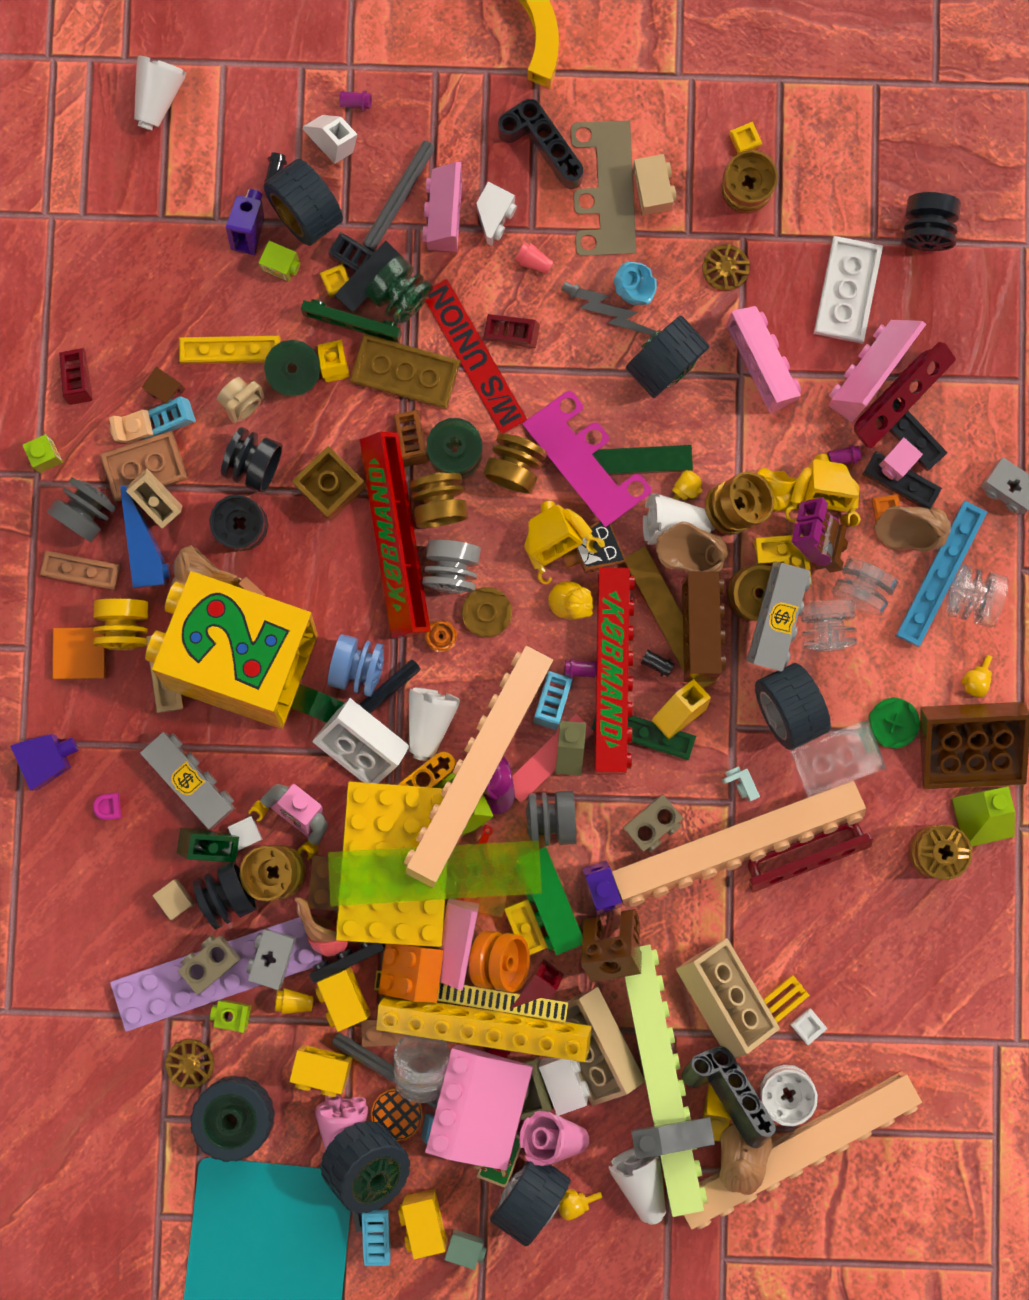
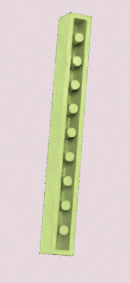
M651 945L640 946L642 952L641 974L626 976L625 982L654 1126L688 1121L691 1120L688 1106L683 1107L681 1096H686L683 1080L678 1081L676 1070L681 1069L677 1053L672 1054L671 1043H675L672 1027L667 1028L665 1017H670L667 1001L662 1002L660 991H665L662 975H656L655 965H659L657 950H651ZM694 1149L660 1155L672 1217L704 1211L703 1204L708 1203L705 1187H699L698 1177L702 1176L699 1160L694 1161L692 1153Z

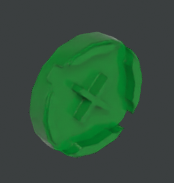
M895 697L884 699L877 703L869 713V732L873 739L883 747L892 749L905 747L914 741L917 736L918 729L920 728L919 714L908 701Z

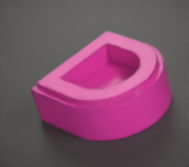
M110 793L97 797L93 804L95 815L103 820L122 818L120 794Z

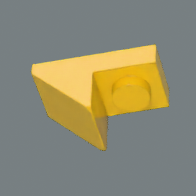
M342 339L317 345L321 372L325 381L332 382L349 378L350 374Z
M708 1084L702 1118L710 1117L714 1140L720 1141L721 1134L724 1129L729 1127L731 1118L711 1084Z

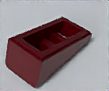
M488 314L483 339L536 348L540 324L533 319ZM496 322H500L498 335L494 334ZM506 324H509L508 335L504 336ZM516 326H520L518 337H514ZM526 328H529L527 338H525Z
M80 348L59 352L62 391L66 402L69 405L92 401V389L85 349ZM74 360H79V361H80L79 363H74V364H69V365L67 364V362H69V361H74ZM80 370V372L69 374L71 371ZM81 380V382H79V383H73V384L70 383V382H72V381Z

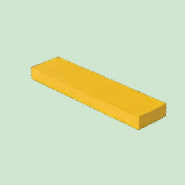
M281 337L179 338L180 364L281 362Z

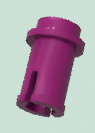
M341 91L340 107L361 108L362 111H366V109H371L372 95L367 93V91L362 93Z
M853 444L849 445V448L828 451L827 454L830 462L846 464L852 462L857 464V461L861 460L859 446H853Z
M570 658V661L565 660L564 676H569V679H572L573 676L595 678L596 662L574 661L573 658Z

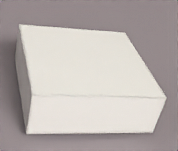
M253 816L228 827L231 835L239 836L238 850L263 840Z
M808 1008L790 1024L807 1045L811 1044L828 1029L811 1008Z

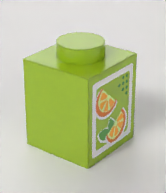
M268 241L259 261L261 270L289 282L292 275L296 276L300 268L297 252Z
M46 434L23 444L32 468L39 473L63 463L54 441Z

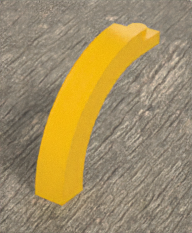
M518 0L526 10L535 34V50L528 68V80L550 89L557 69L559 51L558 26L550 0Z

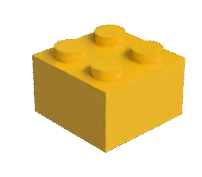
M351 966L317 982L316 994L321 1003H326L329 1010L326 1013L327 1020L331 1028L336 1027L337 1032L364 1021L370 1016L371 1012Z
M303 1044L297 1050L290 1082L296 1083L295 1088L310 1091L312 1087L320 1089L323 1095L336 1097V1094H342L346 1088L353 1058L346 1054Z
M435 1188L404 1196L398 1213L401 1226L406 1225L407 1228L406 1236H404L407 1252H412L413 1259L445 1252L447 1238Z

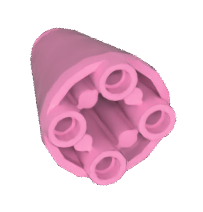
M336 1095V1097L326 1096L325 1102L316 1106L315 1116L325 1151L329 1143L334 1140V1137L344 1131L345 1128L353 1126L355 1123L366 1121L368 1106L366 1105L365 1098L341 1099L339 1095Z

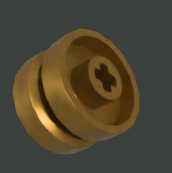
M753 565L743 567L733 574L727 585L726 597L727 603L734 614L744 620H758L772 567ZM759 589L760 594L756 597L755 591Z

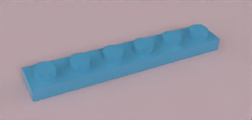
M967 501L962 502L951 524V531L947 542L938 549L895 635L896 637L916 647H920L987 511Z

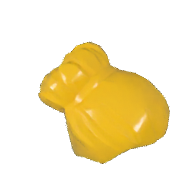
M767 468L760 469L756 474L766 480L774 497V509L772 512L787 510L793 504L790 500L796 478L789 477L785 471H771Z
M564 581L556 584L550 591L548 602L556 616L568 620H578L593 615V598L587 588H582L581 585L575 582Z

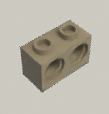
M661 795L622 828L641 851L644 852L648 849L651 852L662 843L659 838L665 833L672 835L681 827L679 822L683 817L668 799ZM662 809L668 810L671 814V820L667 824H661L657 819V814ZM641 826H647L651 830V837L646 841L640 840L637 835L638 829Z
M212 935L201 944L203 950L197 955L193 952L180 962L183 966L178 972L197 995L205 991L242 959L223 935L217 938ZM215 947H219L224 951V959L222 961H216L213 958L212 951ZM195 964L203 967L204 975L202 978H196L193 975L192 968Z

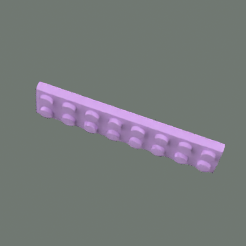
M300 917L268 928L297 937L285 977L313 968V966L323 962L322 955L317 953L308 943L304 923H302ZM265 929L228 941L242 959L199 995L194 992L178 972L183 966L180 962L187 956L110 982L125 1031L127 1032L261 986L260 984L248 981L250 974L246 973L250 959H255L258 949L254 948L258 933L263 934ZM215 947L212 951L213 958L216 961H222L224 959V951L219 947ZM273 952L264 955V958L268 959L267 964L270 965V963L276 961V958L273 957ZM195 964L192 968V973L196 978H202L204 969L201 965Z

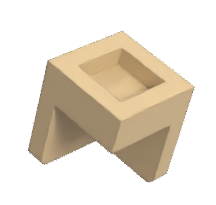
M179 879L171 881L153 895L170 920L196 904Z

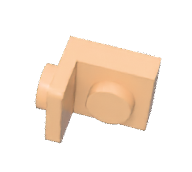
M140 410L123 417H109L110 432L116 442L129 444L153 435L147 410Z

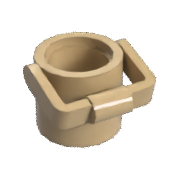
M237 377L220 391L216 400L226 409L229 419L235 424L237 421L241 422L248 418L265 397L262 387L255 381L247 385L240 377Z

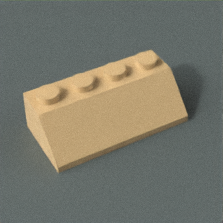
M728 938L693 956L676 968L719 1045L729 1049L734 1058L747 1055L780 1029Z
M596 987L565 1001L568 1002L566 1022L592 1026L589 1053L585 1062H579L581 1071L578 1072L581 1081H586L589 1087L590 1096H588L591 1105L594 1106L627 1095L644 1083L645 1080L599 988Z

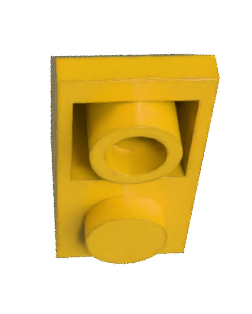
M693 679L669 699L653 717L652 722L670 739L707 710L711 697Z

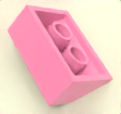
M454 162L432 169L431 178L426 179V193H430V201L425 202L424 217H428V226H423L422 241L427 242L428 250L458 252L463 180L461 162Z
M449 898L447 905H444L442 946L439 947V949L444 950L440 982L458 990H463L479 904Z

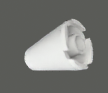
M138 56L136 61L134 120L139 121V127L153 130V126L159 127L187 72L159 60L158 62H149V57Z
M651 493L646 500L645 507L649 508L648 515H643L644 540L648 541L647 544L655 545L659 535L674 524L682 521L689 522L708 533L715 529L708 519L704 508L660 494Z
M417 687L410 689L409 752L414 754L413 758L428 761L429 757L435 756L459 707V698L447 693L444 696L432 689Z
M634 1148L620 1153L611 1161L613 1166H609L612 1177L642 1222L650 1225L659 1223L666 1214L660 1155L636 1159Z

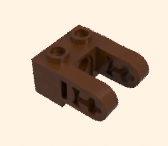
M636 909L621 911L620 935L618 937L603 939V925L598 915L584 918L581 965L591 982L641 974L640 920Z

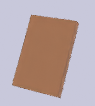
M173 431L100 454L116 503L122 501L120 486H128L146 469L164 487L188 480Z

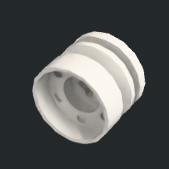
M783 1064L772 1068L765 1074L760 1085V1097L764 1107L772 1120L781 1125L796 1126L802 1124L813 1115L817 1107L818 1095L814 1083L804 1070L794 1065ZM784 1088L794 1089L791 1099H788L786 1096L781 1097L784 1094Z

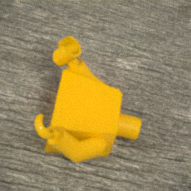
M818 454L808 468H804L796 479L790 500L793 504L787 508L785 516L788 521L795 522L797 518L791 519L789 517L791 510H798L799 504L803 501L823 497L828 503L827 509L848 512L841 516V524H844L845 527L849 526L851 520V527L857 526L861 520L859 514L855 512L859 503V485L850 476L844 464L830 462L827 454Z
M553 501L543 502L540 505L541 513L530 519L528 522L529 532L524 544L534 569L539 570L538 580L542 584H549L552 581V577L548 581L542 578V573L546 571L544 566L584 544L583 538L587 540L586 548L589 552L597 553L593 548L594 541L600 547H605V543L601 538L592 536V530L581 516L571 509H564L560 505H555Z

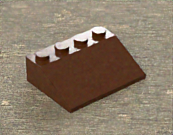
M1023 702L921 707L920 746L923 788L939 789L1026 784L1029 755V710Z

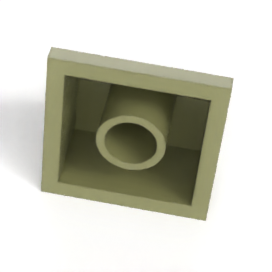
M539 1057L521 1061V1063L533 1066L520 1120L530 1118L537 1111L550 1112L554 1108L539 1069Z

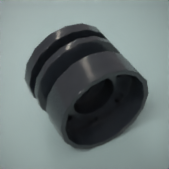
M921 192L909 196L905 213L909 221L904 224L903 243L910 248L923 251H944L954 248L957 241L955 235L958 232V228L954 223L959 220L960 200L955 196L939 192Z
M240 427L225 450L221 465V476L227 479L232 477L233 481L238 483L246 474V487L263 493L271 483L279 465L283 449L282 443L266 437L258 445V434L252 432L249 435L248 429Z
M242 495L226 496L218 501L212 509L209 519L210 529L216 540L224 546L238 551L252 550L260 545L266 537L269 527L268 518L263 508L249 497ZM238 519H246V521L244 522L246 528L244 530H242L241 528L236 529V527L238 526V523L236 521Z
M235 861L217 869L218 882L210 873L204 875L205 882L201 878L193 880L197 904L204 917L207 918L215 930L223 926L222 919L226 924L232 922L231 909L240 918L257 910L254 897L250 896L242 886L240 868Z

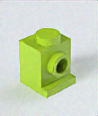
M221 999L217 1005L212 1006L210 1020L214 1021V1027L244 1033L248 1029L252 1004ZM229 1011L233 1014L231 1021H227L224 1018L225 1012Z

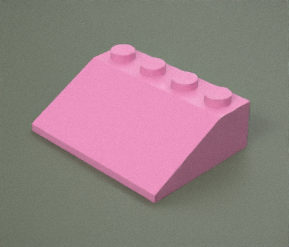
M890 320L886 327L881 324L873 335L876 341L872 346L866 344L858 355L861 358L857 366L852 364L843 375L847 378L844 384L841 386L837 383L829 394L832 400L828 406L850 422H853L884 383L926 326V323L923 321Z
M459 1044L453 1047L425 1152L453 1161L507 1170L533 1066Z

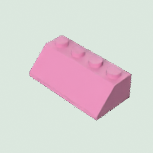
M756 306L737 309L731 312L726 326L769 413H774L797 402L801 396V387L797 379H792L788 371L790 370L788 360L785 356L781 357L777 349L779 348L777 338L774 334L770 335L766 327L768 321L762 311L759 312Z

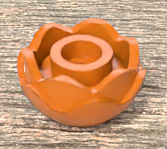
M446 620L434 621L430 624L431 632L425 633V640L429 647L437 652L450 650L457 640V631L453 625ZM440 634L444 635L442 639L439 638Z

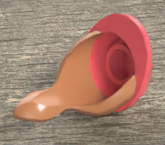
M296 898L297 914L301 918L302 923H304L307 940L311 947L317 953L327 957L343 952L347 947L348 941L336 940L337 922L333 923L325 918L312 917L307 902L302 898Z

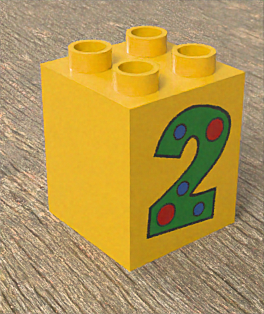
M190 571L185 585L178 582L172 585L166 599L165 611L173 614L166 633L158 630L153 633L147 647L145 659L154 663L152 670L166 689L283 730L318 637L312 613Z

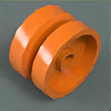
M487 930L481 932L475 938L469 955V974L474 985L479 988L496 989L511 993L519 990L525 982L530 964V952L526 940L518 934H502Z

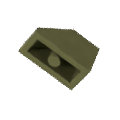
M560 721L555 774L581 776L586 723Z

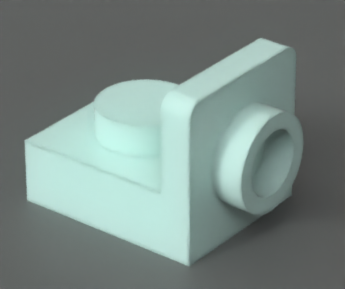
M738 766L725 772L727 777L721 779L723 784L738 779L739 783L736 784V787L742 799L746 797L747 801H752L760 797L748 769L741 770Z

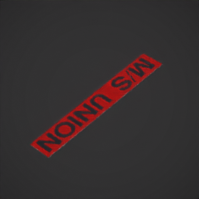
M448 279L422 292V296L458 359L461 360L464 370L500 433H505L525 422L527 418Z

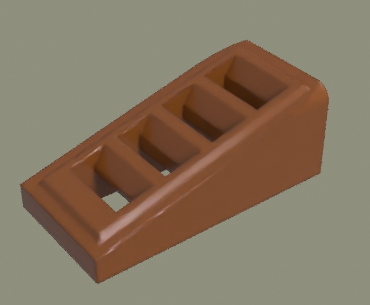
M413 410L394 414L404 467L427 463L428 457L419 411ZM415 421L413 425L401 427V423ZM417 431L416 434L403 436L404 433ZM419 441V444L405 446L406 443Z

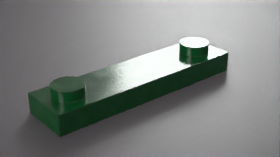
M311 299V302L303 300L301 312L305 317L393 342H400L402 336L401 329L394 322L384 320L381 323L326 307V304L319 300Z

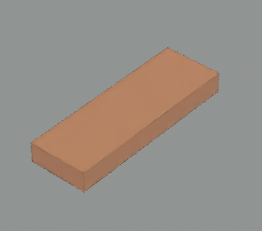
M45 550L40 575L116 591L121 565Z

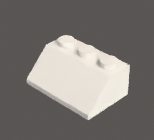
M351 698L334 713L312 741L363 783L376 784L382 781L399 765L409 748L406 742Z

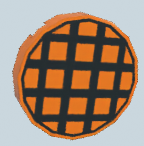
M389 1088L382 1092L374 1101L371 1110L372 1122H378L384 1126L396 1141L406 1140L413 1136L420 1128L423 1118L422 1104L419 1099L402 1088Z

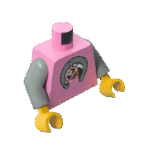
M276 784L268 790L261 798V801L255 802L248 813L256 811L260 815L257 821H260L271 807V809L308 837V841L298 849V853L301 854L305 850L308 853L306 860H309L318 852L317 845L320 843L328 827L323 807L295 784L289 787Z

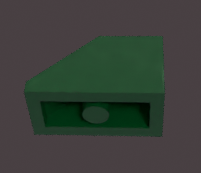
M180 828L176 853L188 860L236 862L239 836L206 829Z

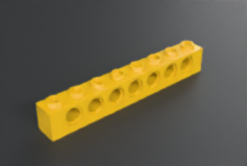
M387 995L378 1005L376 1030L579 1062L586 1061L592 1026L565 1023L444 1003L415 1002Z

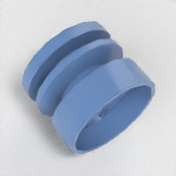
M341 634L331 660L328 686L345 690L349 681L354 680V692L359 693L362 684L365 683L364 695L371 697L382 674L384 645L377 643L372 654V642L367 641L362 651L358 650V638Z

